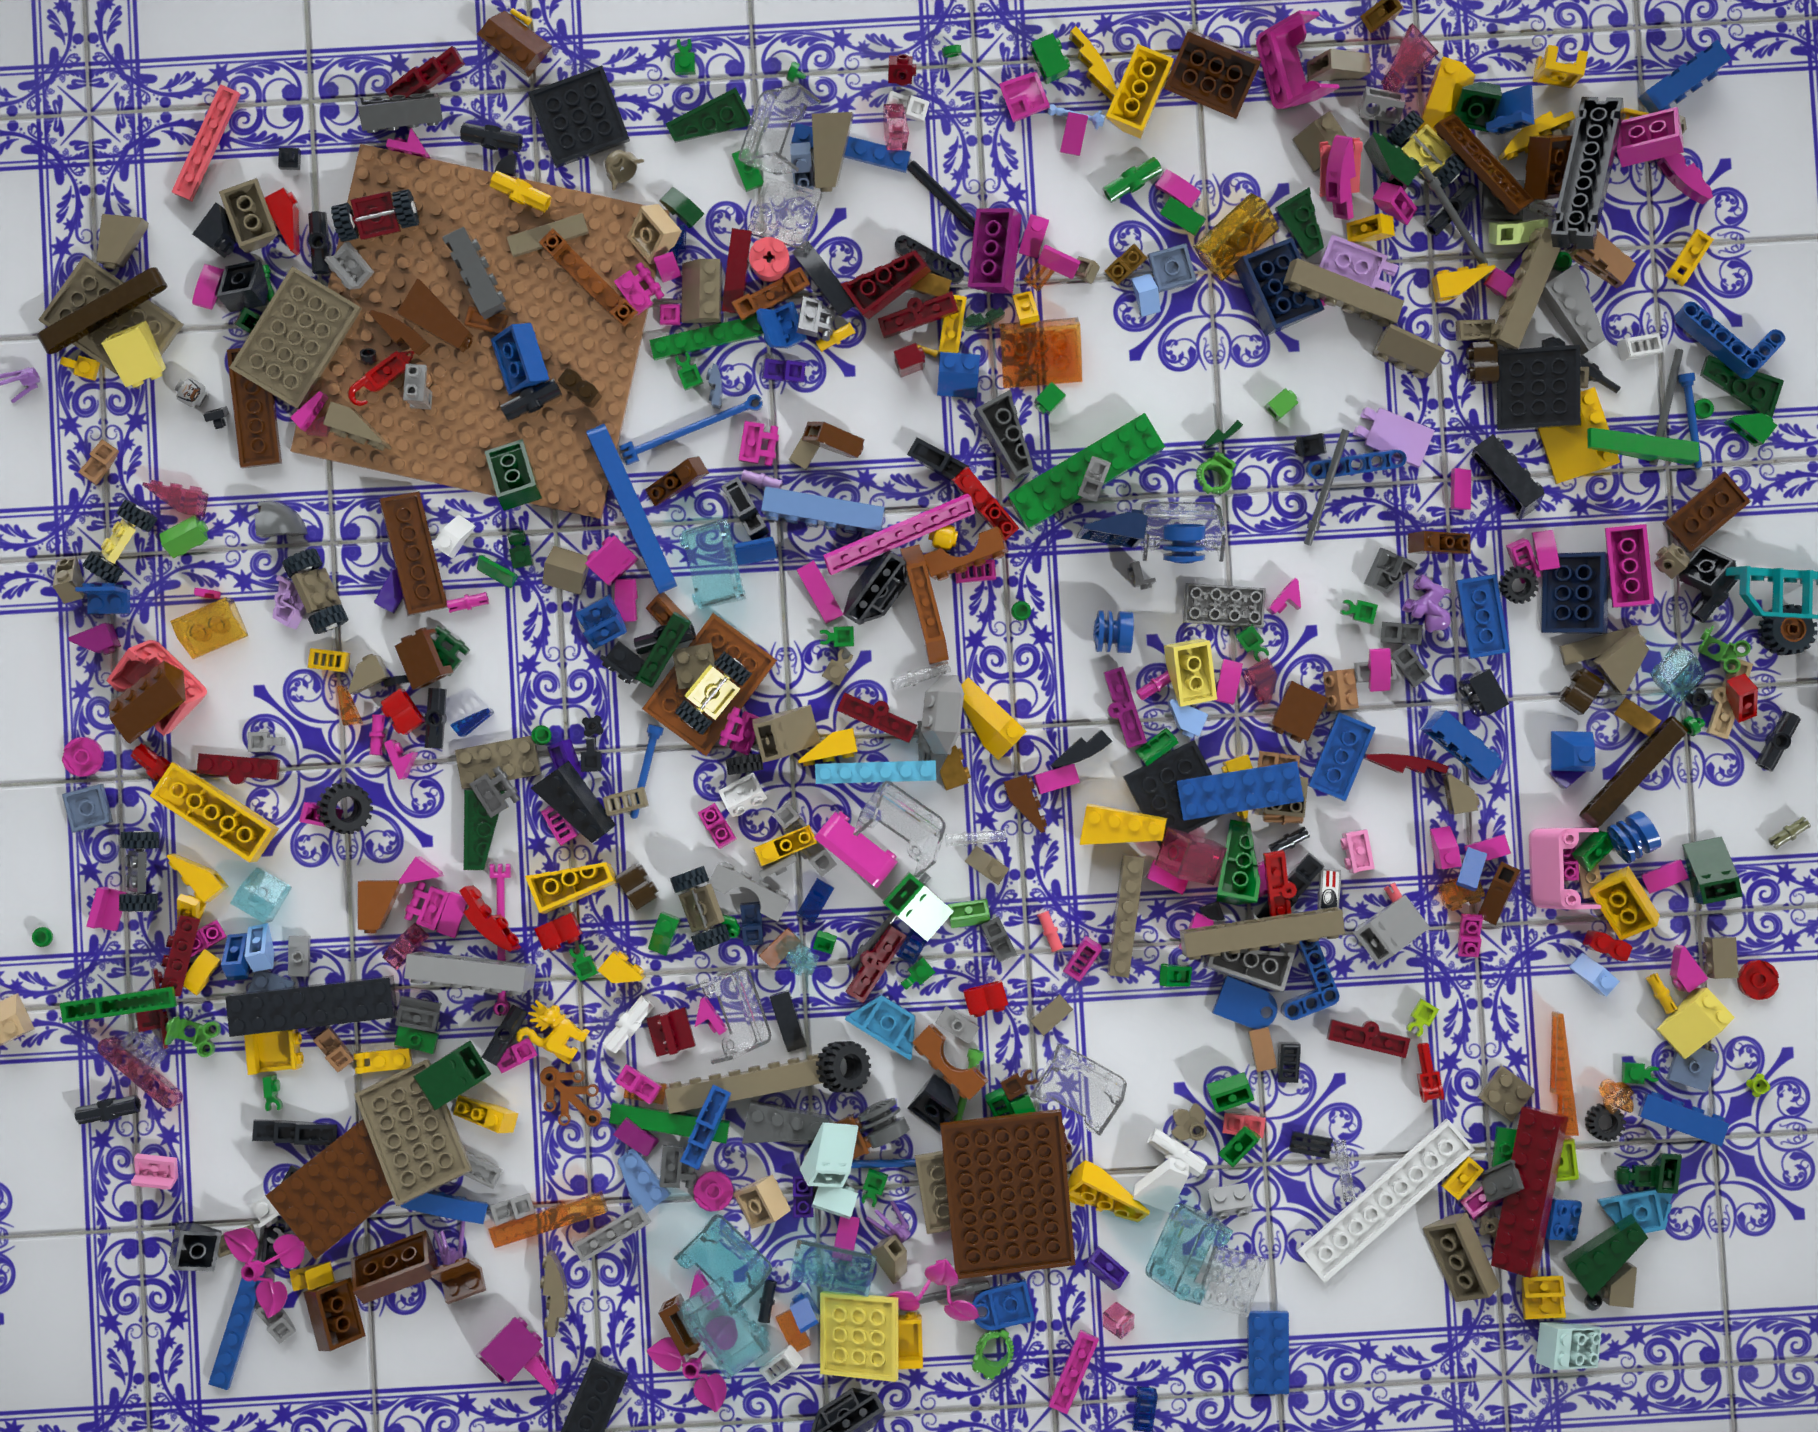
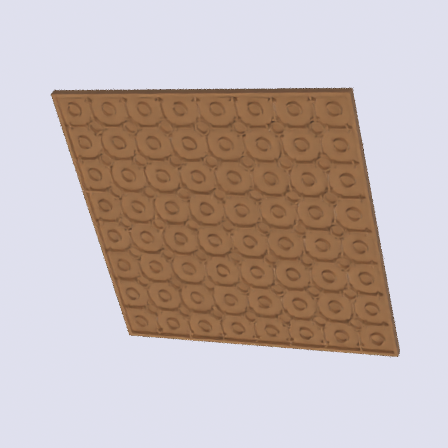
M360 144L347 203L351 205V199L390 191L392 194L393 192L409 189L416 203L419 225L403 229L400 225L401 232L367 240H361L359 235L358 239L345 241L352 244L374 273L361 288L348 289L342 284L337 274L331 271L328 288L358 305L362 310L305 403L319 391L326 394L328 400L306 432L296 425L290 451L497 497L484 451L523 439L542 499L527 504L602 520L609 483L586 431L605 424L616 450L618 449L649 308L636 315L624 327L579 285L544 248L513 257L507 237L583 213L589 234L567 240L566 242L604 281L626 300L614 283L616 279L629 270L636 276L639 272L635 266L641 262L645 268L650 270L654 281L657 274L655 262L649 264L627 238L640 207L646 205L521 179L531 184L533 188L552 197L551 204L544 213L527 204L521 205L511 200L507 195L492 189L489 185L494 174L493 172ZM664 210L670 216V212L668 210ZM462 227L467 230L472 239L476 238L481 246L479 253L481 257H486L490 265L487 270L489 274H494L498 282L495 285L497 291L501 290L506 299V302H504L506 310L500 312V314L508 316L506 328L512 324H532L549 380L555 379L562 393L561 396L545 403L538 411L525 413L511 421L507 420L500 405L518 397L519 393L508 396L491 343V338L497 334L466 327L473 335V342L468 350L465 349L463 353L402 318L397 313L418 278L464 325L468 307H476L468 291L469 286L465 284L459 273L461 269L453 261L450 254L452 251L442 238ZM340 238L338 240L336 252L344 243L340 241ZM645 280L640 282V285L646 291L649 286ZM371 310L387 314L407 324L431 345L419 356L414 353L410 363L427 365L428 367L427 372L433 379L431 386L428 387L433 392L431 410L410 408V403L403 400L405 372L379 392H371L365 387L355 393V398L358 401H368L363 406L354 405L348 398V391L352 384L365 376V373L395 351H413L406 342L398 346L368 313ZM371 348L376 351L377 358L373 365H369V363L365 365L361 361L360 351L362 349ZM566 368L577 372L584 381L593 384L600 392L602 397L594 408L584 405L577 396L571 395L560 385L558 379ZM330 402L349 407L359 413L392 447L391 450L384 448V451H381L366 444L367 442L363 445L354 442L348 436L345 439L329 432V428L323 425Z

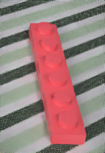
M220 84L173 187V194L191 202L193 201L241 95L239 92Z

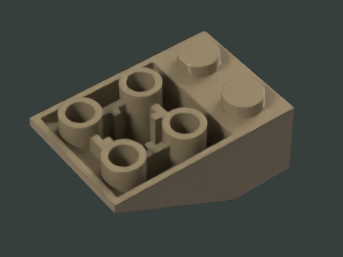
M330 402L323 425L329 428V432L345 439L348 436L354 442L363 445L367 442L366 444L381 451H384V448L391 450L392 447L359 413L349 407Z
M811 705L753 719V728L763 763L786 757L820 743Z

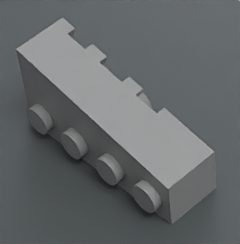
M1578 263L1545 284L1541 297L1572 343L1580 345L1581 355L1606 340Z
M1241 949V952L1236 954L1221 952L1220 956L1210 957L1208 954L1205 957L1204 968L1276 992H1284L1295 953Z

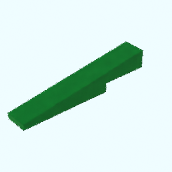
M1598 428L1587 429L1589 449L1648 461L1659 459L1684 465H1690L1699 461V442Z
M174 986L67 1001L60 1003L62 1023L171 1008L176 1007L177 1004Z
M612 1102L609 1123L621 1125L626 1118H629L641 1129L690 1137L698 1116L682 1112L669 1114L668 1110ZM721 1120L713 1138L714 1142L727 1143L730 1121Z

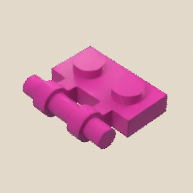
M642 262L635 266L639 272L636 276L629 270L614 281L626 300L638 311L637 315L653 305L650 299L651 296L655 295L658 300L664 297L661 291L662 287L658 282L654 281L650 270L645 268ZM643 280L649 286L646 291L640 285V282Z
M745 421L738 460L759 464L760 457H765L764 465L772 466L773 459L776 458L775 446L779 440V427L771 426L770 433L764 432L765 424ZM763 439L768 440L767 450H761Z
M733 707L731 714L729 713L727 716L728 721L725 729L720 733L721 739L719 744L726 746L730 739L732 741L729 748L749 755L756 738L753 719L759 717L744 711L740 718L738 715L741 709ZM735 723H738L735 734H731Z
M419 881L417 887L412 891L413 897L410 904L406 906L405 911L407 912L404 919L412 921L415 914L418 916L416 924L435 931L450 892L434 886H430L429 891L425 892L426 883ZM420 898L425 899L422 909L417 908Z

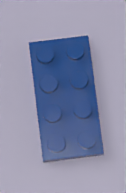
M1497 574L1456 580L1468 659L1509 653Z
M1338 712L1308 786L1346 801L1376 727Z
M1247 1311L1248 1393L1289 1394V1312Z

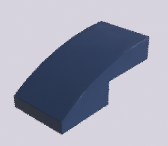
M760 901L740 903L744 946L764 944Z

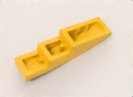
M1075 26L1070 31L1069 39L1080 49L1077 58L1089 68L1086 77L1105 96L1113 101L1117 88L1112 75L1089 39Z

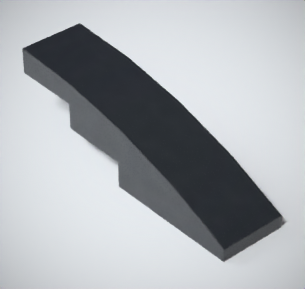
M806 241L792 251L806 274L839 316L855 306L839 280L809 241Z
M1310 852L1288 875V881L1292 882L1297 888L1296 895L1289 898L1291 907L1310 886L1311 881L1324 868V864ZM1268 901L1256 915L1257 918L1270 917Z
M253 1120L252 1141H273V1143H294V1145H330L337 1137V1124L286 1120Z

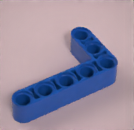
M1691 301L1685 303L1675 315V321L1681 328L1739 377L1744 379L1752 377L1785 342L1784 333L1773 329L1753 349H1750L1702 307Z
M1301 940L1297 944L1315 989L1289 999L1281 1005V1013L1290 1020H1297L1333 1006L1339 1001L1338 989L1318 941L1309 942L1304 945ZM1312 953L1318 955V960L1315 963H1311L1309 960ZM1320 972L1325 973V979L1322 982L1317 980V975ZM1331 990L1333 997L1330 1000H1325V993ZM1309 998L1314 999V1005L1311 1008L1306 1007V1001ZM1294 1005L1296 1012L1293 1015H1288V1007Z

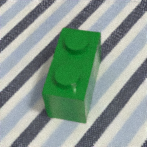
M1053 33L1032 41L1030 46L1031 53L1045 84L1067 76L1070 67L1067 56H1063L1061 52V42L1059 38H1055Z
M1244 1072L1206 1084L1216 1113L1254 1101Z

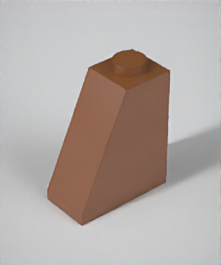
M399 880L358 881V930H364V933H377L378 929L384 927L403 885L399 884Z

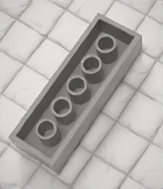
M418 951L407 954L404 978L411 979V983L422 984L423 982L431 981L430 985L443 986V984H450L452 988L470 986V990L490 988L489 992L501 993L502 991L509 990V994L521 995L534 988L536 964Z

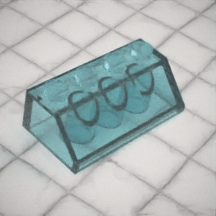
M798 1239L789 1280L868 1297L877 1256Z

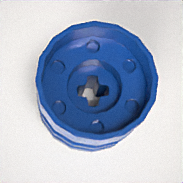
M1163 525V539L1172 541V544L1163 546V550L1172 551V553L1163 554V560L1181 564L1205 560V554L1196 553V551L1205 550V546L1196 544V541L1205 539V525Z
M1098 610L1093 629L1096 652H1102L1103 643H1105V651L1108 653L1111 650L1112 644H1115L1117 653H1131L1134 631L1133 612L1119 611L1117 620H1113L1112 611H1108L1106 620H1104V610Z
M1636 811L1627 816L1625 822L1618 821L1616 825L1613 824L1607 827V833L1614 849L1627 863H1632L1636 858H1641L1643 852L1651 853L1662 845L1661 838L1654 824L1641 811Z

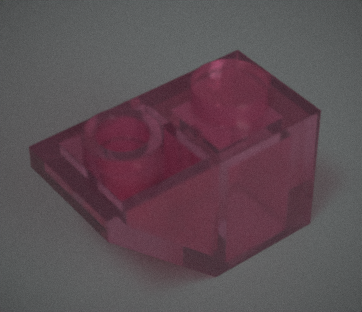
M884 104L883 122L886 149L906 150L909 128L903 104Z
M1267 657L1244 670L1246 682L1249 686L1252 685L1256 691L1254 695L1259 703L1262 702L1263 705L1271 702L1278 676Z
M414 923L387 948L382 958L398 970L406 963L407 954L416 952L430 935Z

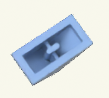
M1151 274L1132 278L1131 282L1141 317L1161 312L1158 287Z

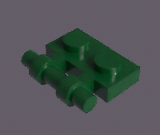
M437 626L435 631L438 638L436 640L431 639L442 665H451L454 672L462 662L456 656L458 652L466 656L470 649L465 646V642L461 639L457 640L450 635V631ZM444 641L453 646L450 651L442 646Z

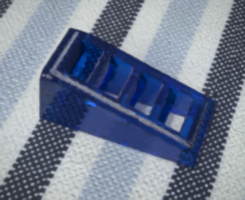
M490 708L483 709L452 723L450 726L459 737H466L492 716L494 711Z
M911 928L896 955L914 965L927 941ZM912 934L922 939V942L920 943L911 938ZM908 942L918 946V949L916 950L907 945ZM904 949H907L908 951L914 953V956L911 957L910 955L904 953Z
M1136 1387L1133 1431L1153 1432L1158 1399L1156 1388ZM1138 1420H1148L1149 1422L1143 1423L1138 1422Z

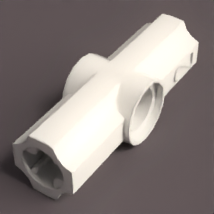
M641 995L630 1010L626 1011L615 1024L616 1027L609 1033L603 1044L616 1054L627 1039L634 1035L642 1025L641 1022L652 1011L654 1007L652 1002Z
M1157 1128L1149 1136L1147 1143L1163 1153L1167 1159L1171 1157L1176 1160H1182L1189 1164V1172L1194 1176L1198 1177L1202 1174L1207 1162L1191 1152L1183 1143L1176 1139L1173 1140Z

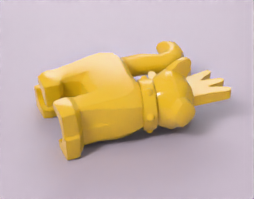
M535 1000L537 1006L531 1005V1008L536 1012H528V1014L536 1018L530 1019V1022H538L535 1027L542 1026L540 1031L545 1030L549 1026L553 1030L546 1038H541L529 1027L520 1028L516 1033V1040L520 1042L523 1036L527 1035L533 1044L554 1053L557 1058L570 1064L579 1049L576 1047L570 1048L566 1043L570 1037L584 1042L590 1030L579 1029L571 1020L565 1018V1014L561 1015L558 1005H552L550 1008H547L541 1002Z

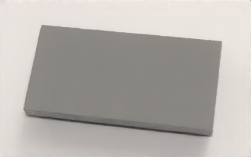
M1186 583L1183 623L1249 627L1253 624L1255 628H1263L1266 588Z

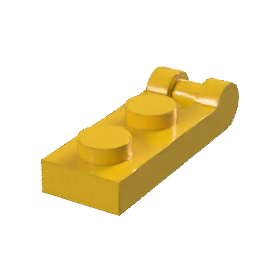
M1699 229L1694 230L1680 254L1665 274V277L1676 280L1677 284L1681 287L1684 286L1714 239ZM1679 267L1684 270L1683 274L1677 272Z
M410 1048L354 1053V1060H356L357 1065L355 1067V1074L407 1069L412 1066ZM370 1058V1065L365 1066L364 1059Z

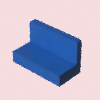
M773 537L734 544L739 566L778 559Z

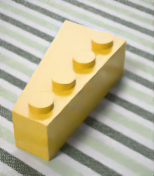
M1088 803L1079 845L1163 841L1167 818Z
M607 862L525 876L538 911L542 914H547L618 883L611 864Z

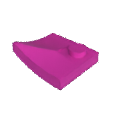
M1037 72L1025 74L999 84L1013 123L1050 108Z

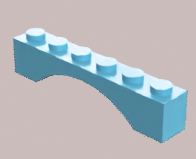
M936 760L815 764L816 784L935 781Z

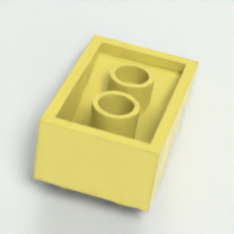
M1195 639L1164 645L1166 666L1178 705L1182 707L1217 700L1210 640Z
M1695 988L1680 1003L1678 1009L1674 1010L1656 1030L1683 1059H1686L1722 1032L1735 1017L1708 988Z

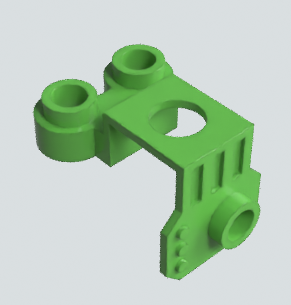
M1713 625L1710 630L1706 628L1700 638L1704 641L1700 644L1698 652L1719 663H1724L1723 670L1725 673L1730 675L1736 674L1741 667L1737 657L1747 656L1751 650L1750 644L1745 640H1739L1735 644L1731 642L1726 644L1710 636L1714 628ZM1711 643H1716L1720 646V652L1711 654L1708 651V646ZM1743 647L1745 649V652L1740 653L1738 652L1737 648ZM1733 664L1735 669L1729 670L1727 665Z
M179 1016L173 1017L166 1026L165 1045L171 1044L174 1039L178 1038L193 1043L192 1046L197 1047L199 1056H211L215 1052V1045L210 1041V1038L220 1034L221 1025L216 1021L203 1025L183 1018L180 1019ZM189 1025L193 1026L196 1030L193 1037L185 1035L184 1030ZM212 1025L216 1027L215 1033L211 1031ZM205 1045L210 1046L209 1052L205 1050Z

